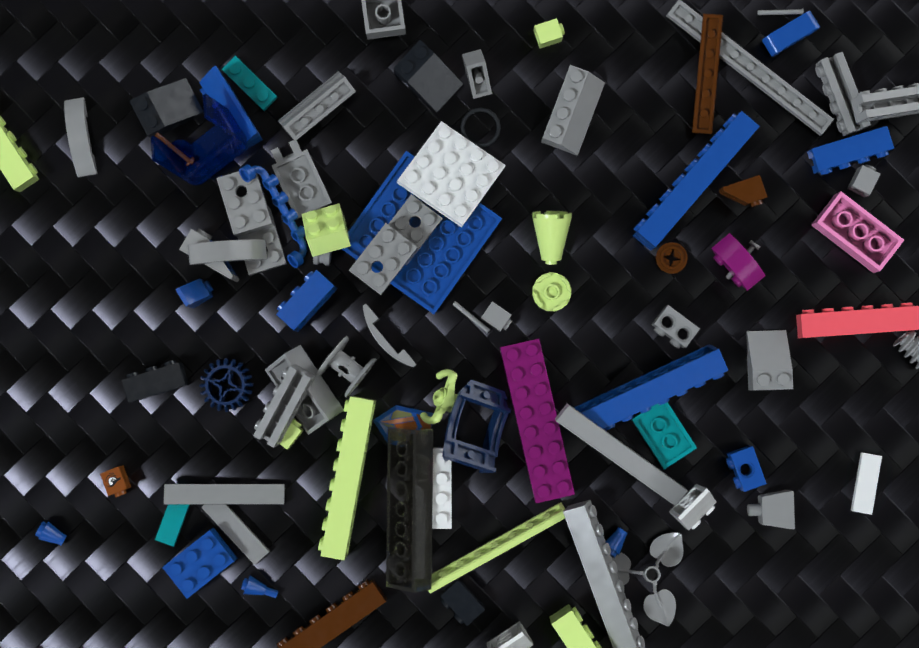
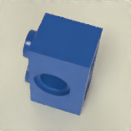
M748 445L727 453L728 458L726 462L729 469H733L735 474L733 481L737 489L740 488L741 491L746 492L767 484L753 446ZM747 464L749 471L743 475L740 471L741 466Z

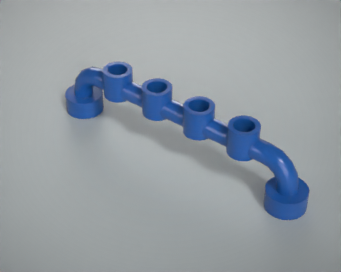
M246 164L239 169L241 178L245 182H250L256 178V173L263 179L262 184L265 189L269 190L273 204L279 208L283 222L289 226L292 238L298 242L299 252L293 251L287 256L291 266L298 268L304 263L303 258L307 253L304 227L301 225L298 227L294 221L298 218V214L292 208L288 210L285 205L289 200L288 196L283 191L278 192L276 185L279 184V180L274 174L269 176L265 168Z

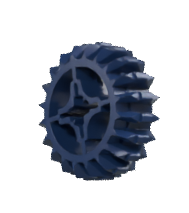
M228 358L224 359L223 364L221 360H216L217 367L213 363L209 364L212 371L209 369L204 370L208 376H201L200 379L206 382L199 385L206 389L201 392V395L208 394L204 401L212 400L210 407L218 404V411H221L224 406L225 412H229L230 405L233 411L237 410L236 403L243 407L242 399L249 401L245 394L253 393L252 390L247 389L248 386H254V383L247 382V380L253 378L252 375L245 376L249 369L241 370L243 363H239L236 366L235 359H232L229 365ZM228 368V372L225 373L224 378H214L217 372H219L222 369ZM234 371L239 375L242 386L234 382ZM228 379V384L235 388H227L226 391L225 386L218 382H227L226 380ZM212 384L219 388L220 398H217L213 393ZM231 391L240 392L234 400L225 401Z

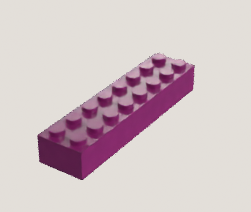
M535 339L500 347L535 503L575 495L559 423L555 420L557 414L540 340Z

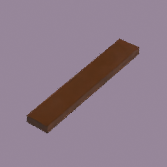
M703 14L692 133L712 134L723 15Z

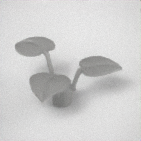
M666 533L653 540L650 546V554L657 558L655 566H648L643 571L629 570L631 561L623 553L612 558L618 568V577L624 585L629 582V573L643 575L647 582L653 584L654 594H650L645 598L643 609L650 619L665 626H670L674 619L676 601L674 595L667 589L657 592V581L661 577L658 568L660 561L664 566L672 567L679 564L682 560L684 550L682 534Z

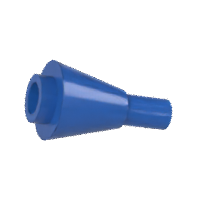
M250 575L248 579L244 578L241 589L244 590L243 594L267 595L276 598L278 590L266 587V585Z

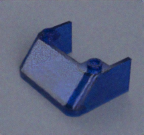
M206 93L203 95L204 118L215 124V126L192 144L185 140H175L172 142L189 158L193 156L195 158L193 164H190L188 167L185 166L187 162L157 137H151L152 160L192 185L204 183L248 147L247 138L230 110Z

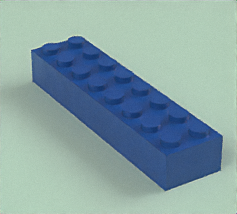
M741 111L738 115L733 113L723 124L725 129L721 128L710 139L712 144L708 143L698 153L697 156L700 158L698 160L695 158L685 168L687 173L685 175L682 173L673 182L672 186L674 188L672 190L669 188L660 197L661 203L659 205L656 203L647 212L646 215L649 217L646 220L643 218L635 226L634 230L636 232L633 236L650 251L661 242L760 127L744 112Z
M709 344L573 408L604 430H609L615 426V423L621 420L626 422L632 419L633 415L638 412H648L652 409L651 406L665 404L670 401L669 398L675 395L677 397L682 396L692 387L699 388L705 385V381L711 378L713 380L724 376V372L728 371V368L719 348Z

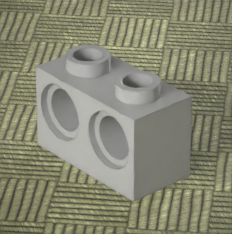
M669 305L663 308L652 323V326L655 327L654 331L662 337L664 335L671 339L669 342L678 349L680 347L686 348L700 330L699 327ZM664 317H668L671 320L669 328H665L662 325ZM680 329H684L687 332V337L684 340L678 337Z

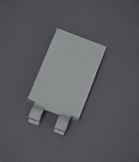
M292 140L289 144L293 153L286 157L282 156L278 147L271 150L276 161L272 168L283 192L288 196L290 207L297 212V219L302 217L301 214L321 209L332 204V201L308 150L301 151L297 140Z

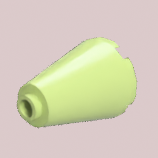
M541 211L533 212L532 218L541 260L545 261V264H557V261L562 259L572 213L566 211H546L544 214H541Z

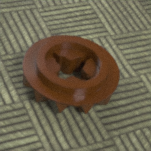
M669 242L658 249L656 264L661 271L674 274L680 272L686 266L687 253L680 244ZM673 250V256L679 260L673 261L671 266H669V260L663 256H669Z

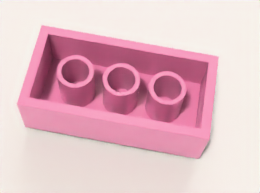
M842 191L832 197L811 224V226L872 273L880 272L904 241L903 238Z

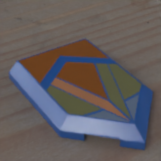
M395 405L373 420L388 444L424 452L427 451L432 424L423 422L420 414L426 411ZM426 412L429 417H432L434 414L431 412Z

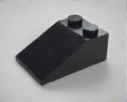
M421 40L393 68L394 74L436 113L463 86V83Z
M186 78L153 89L130 100L147 136L152 140L157 138L155 136L157 132L163 135L204 113Z

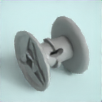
M348 336L344 337L334 348L316 374L322 375L329 367H332L339 373V377L343 376L351 382L345 392L346 398L359 385L377 360L373 358L362 367L355 361V357H350L342 350L349 341Z

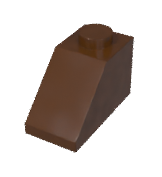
M760 175L722 187L719 190L720 194L744 206L751 204V207L763 204L762 200L767 198Z

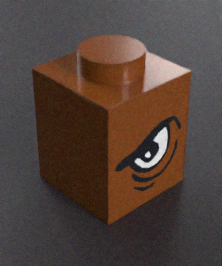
M124 465L100 473L108 496L115 494V497L127 494L126 489L131 488Z

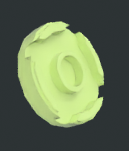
M549 272L541 275L535 281L532 296L539 308L555 312L568 304L571 298V287L564 276Z

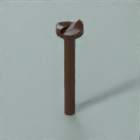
M157 132L155 134L160 141L187 162L185 166L188 167L190 164H193L195 160L193 156L189 158L160 133Z

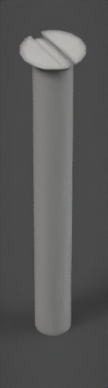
M803 8L757 11V15L804 14Z
M456 301L453 303V306L483 329L486 334L491 330Z

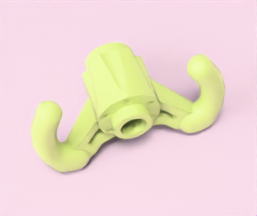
M444 369L436 373L437 379H442L448 376L445 387L435 391L433 395L434 405L437 406L433 416L429 417L426 412L420 414L423 422L427 424L440 422L446 411L449 413L452 411L457 398V394H455L457 373L451 369Z

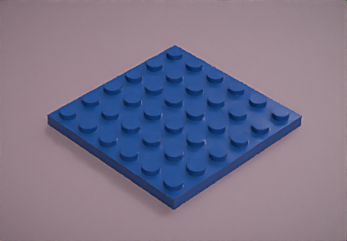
M406 151L348 231L351 246L342 250L357 260L384 224H389L412 194L397 184V180L415 157ZM416 197L442 217L443 220L408 265L403 266L390 284L426 310L435 314L502 220L500 216L481 203L478 204L461 228ZM413 217L410 219L409 224L411 227L417 228L420 226L421 220L418 217ZM374 262L372 264L373 272L379 273L382 271L383 264L381 262Z

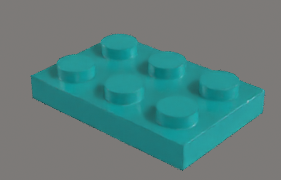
M668 402L662 405H653L650 411L640 413L631 419L663 469H666L697 449Z

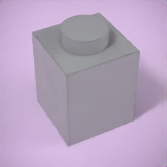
M862 165L857 168L847 189L867 197L871 194L880 173L876 172V168L873 166Z
M491 302L481 317L482 320L498 331H501L502 328L506 330L512 322L509 319L511 314L494 302Z

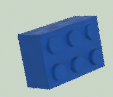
M318 270L309 272L304 278L306 282L301 287L297 286L290 294L292 297L287 302L283 301L277 308L278 313L276 315L294 331L299 332L338 289Z
M212 528L162 568L186 599H188L238 558L216 529Z

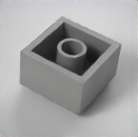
M361 0L368 40L406 34L401 0Z

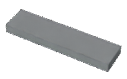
M227 504L203 505L201 507L254 565L270 552Z

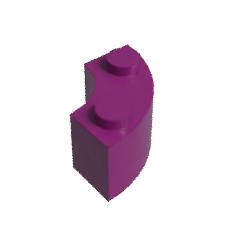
M730 233L711 248L715 254L713 257L720 266L724 265L733 276L731 278L738 287L742 286L748 291L766 276L750 253Z

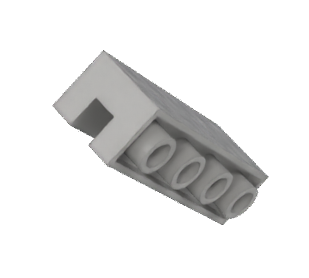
M843 52L817 62L815 71L823 82L822 89L825 96H828L830 100L829 107L832 114L836 116L838 131L842 132L844 137L871 125L870 121L856 123L851 100L858 97V90Z
M338 71L280 118L278 122L290 137L296 141L356 91L346 77Z
M919 83L909 85L908 88L897 86L889 91L886 88L874 91L875 93L863 91L858 93V97L851 100L856 123L919 114Z
M296 364L286 367L282 374L283 380L281 384H278L272 393L274 395L272 401H269L263 410L265 412L263 418L259 419L254 427L256 431L253 436L259 440H267V444L273 448L280 445L316 377Z

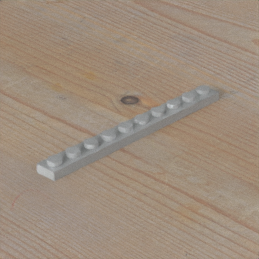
M678 0L666 17L700 42L703 17L683 1ZM721 33L719 58L821 136L834 120L831 116L728 36Z

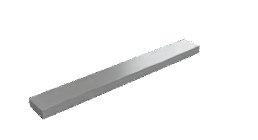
M568 403L556 416V422L676 506L688 492L681 484Z

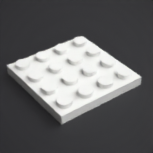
M441 121L399 177L397 184L462 228L506 165Z

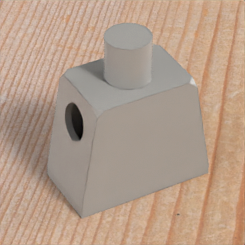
M782 490L758 495V504L747 505L748 516H758V521L762 525L795 529L794 491Z

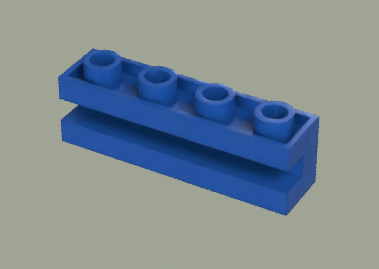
M885 126L812 148L807 154L809 159L813 160V173L820 172L821 175L833 172L832 169L839 167L840 170L851 167L852 162L858 161V164L870 161L869 157L877 156V159L889 155L888 152L894 149L888 127Z

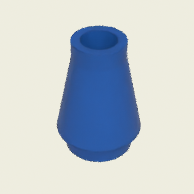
M44 521L35 536L39 537V540L62 546L67 537L50 522L46 523Z
M619 527L606 540V543L610 546L612 558L620 554L628 534Z

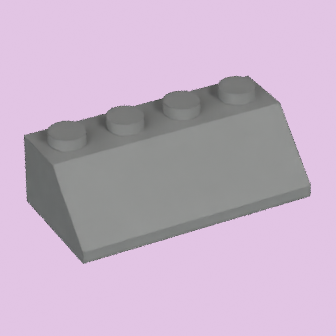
M570 65L541 142L578 156L605 82L589 71Z
M299 345L283 354L267 367L265 371L275 386L281 384L283 380L282 374L286 367L295 364L316 376L295 415L309 435L339 415L344 409L322 376L316 375L317 368L302 346Z

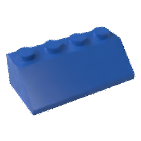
M217 66L212 67L199 82L202 86L200 91L205 99L209 98L212 102L210 108L216 116L220 115L223 121L220 124L225 132L230 131L233 136L230 140L236 149L240 148L244 152L263 139L224 75Z

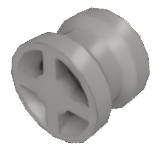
M332 252L314 256L313 264L323 263L325 266H330Z

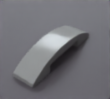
M85 98L64 101L65 123L77 177L98 174L88 132Z
M261 239L188 244L190 265L242 260H267L265 240Z
M367 304L363 305L366 323L378 344L396 360L415 367L417 364L404 349L399 354L393 349L374 326L380 319Z

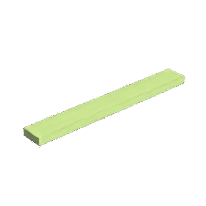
M562 502L554 505L425 577L424 582L429 593L438 590L565 519L563 514L565 510Z

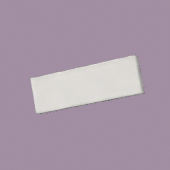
M860 453L851 511L872 515L882 456Z

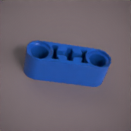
M808 11L763 38L762 42L771 57L818 30L820 25L812 12Z

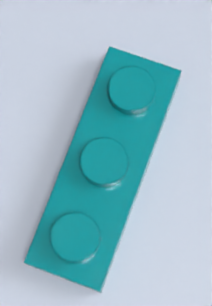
M236 56L222 68V71L263 111L278 98Z

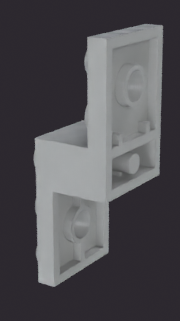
M239 171L218 177L217 182L233 235L238 240H265L268 249L267 260H244L248 274L253 275L286 265V258L270 207L267 206L258 174L256 173V178L250 182H245L241 178ZM241 186L247 188V194L244 197H238L237 189Z
M411 194L389 224H384L349 271L382 295L403 266H407L443 218ZM413 217H418L421 220V224L417 228H413L409 224L410 219ZM374 262H381L383 264L381 272L375 273L372 271V264Z

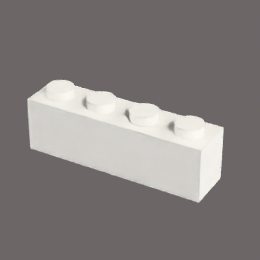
M444 447L431 448L432 529H452V461H444L442 457Z

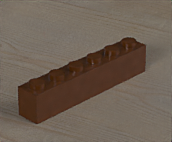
M374 579L370 582L366 580L358 586V591L355 593L350 591L344 595L341 603L338 605L333 603L327 607L324 615L320 617L317 614L310 619L309 622L311 624L307 627L300 626L292 632L294 636L289 639L285 637L276 644L277 648H321L384 604L387 598Z

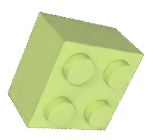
M339 203L301 214L306 240L313 257L351 246L345 218Z

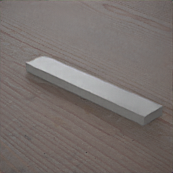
M164 484V505L284 504L285 484Z

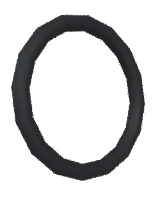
M472 109L471 111L466 113V115L462 119L460 127L462 136L471 141L467 137L464 128L466 120L470 115L476 112L488 113L496 121V134L492 138V140L488 141L487 143H474L480 148L488 147L491 144H493L500 135V120L498 119L496 114L489 109Z

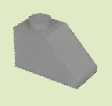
M481 49L462 54L473 99L492 94L486 62Z

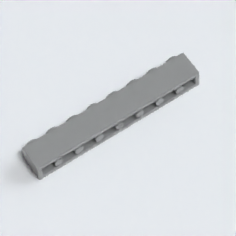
M591 500L569 505L563 511L612 647L645 648L644 638L640 636L638 631L637 619L633 617L631 612V603L624 593V584L618 577L617 565L611 558L610 546L604 539L603 527L599 524L596 517L597 510L595 506L592 505Z

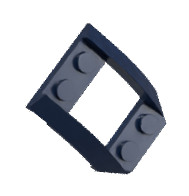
M470 380L459 391L445 434L442 455L445 462L448 460L478 469L479 473L496 472V468H494L495 458L498 457L500 439L508 414L511 413V409L508 408L506 402L508 398L505 391L474 380ZM466 401L494 410L482 448L456 440L460 416Z

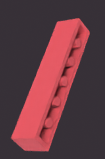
M900 303V307L893 308V304L881 305L880 309H873V305L861 306V310H854V307H842L841 311L834 312V308L822 309V313H814V309L802 310V314L796 315L798 338L919 330V306H913V303Z

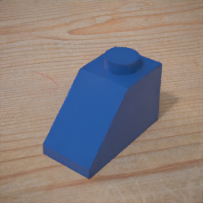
M200 278L175 289L185 306L193 309L213 297L211 293L213 288L210 283Z

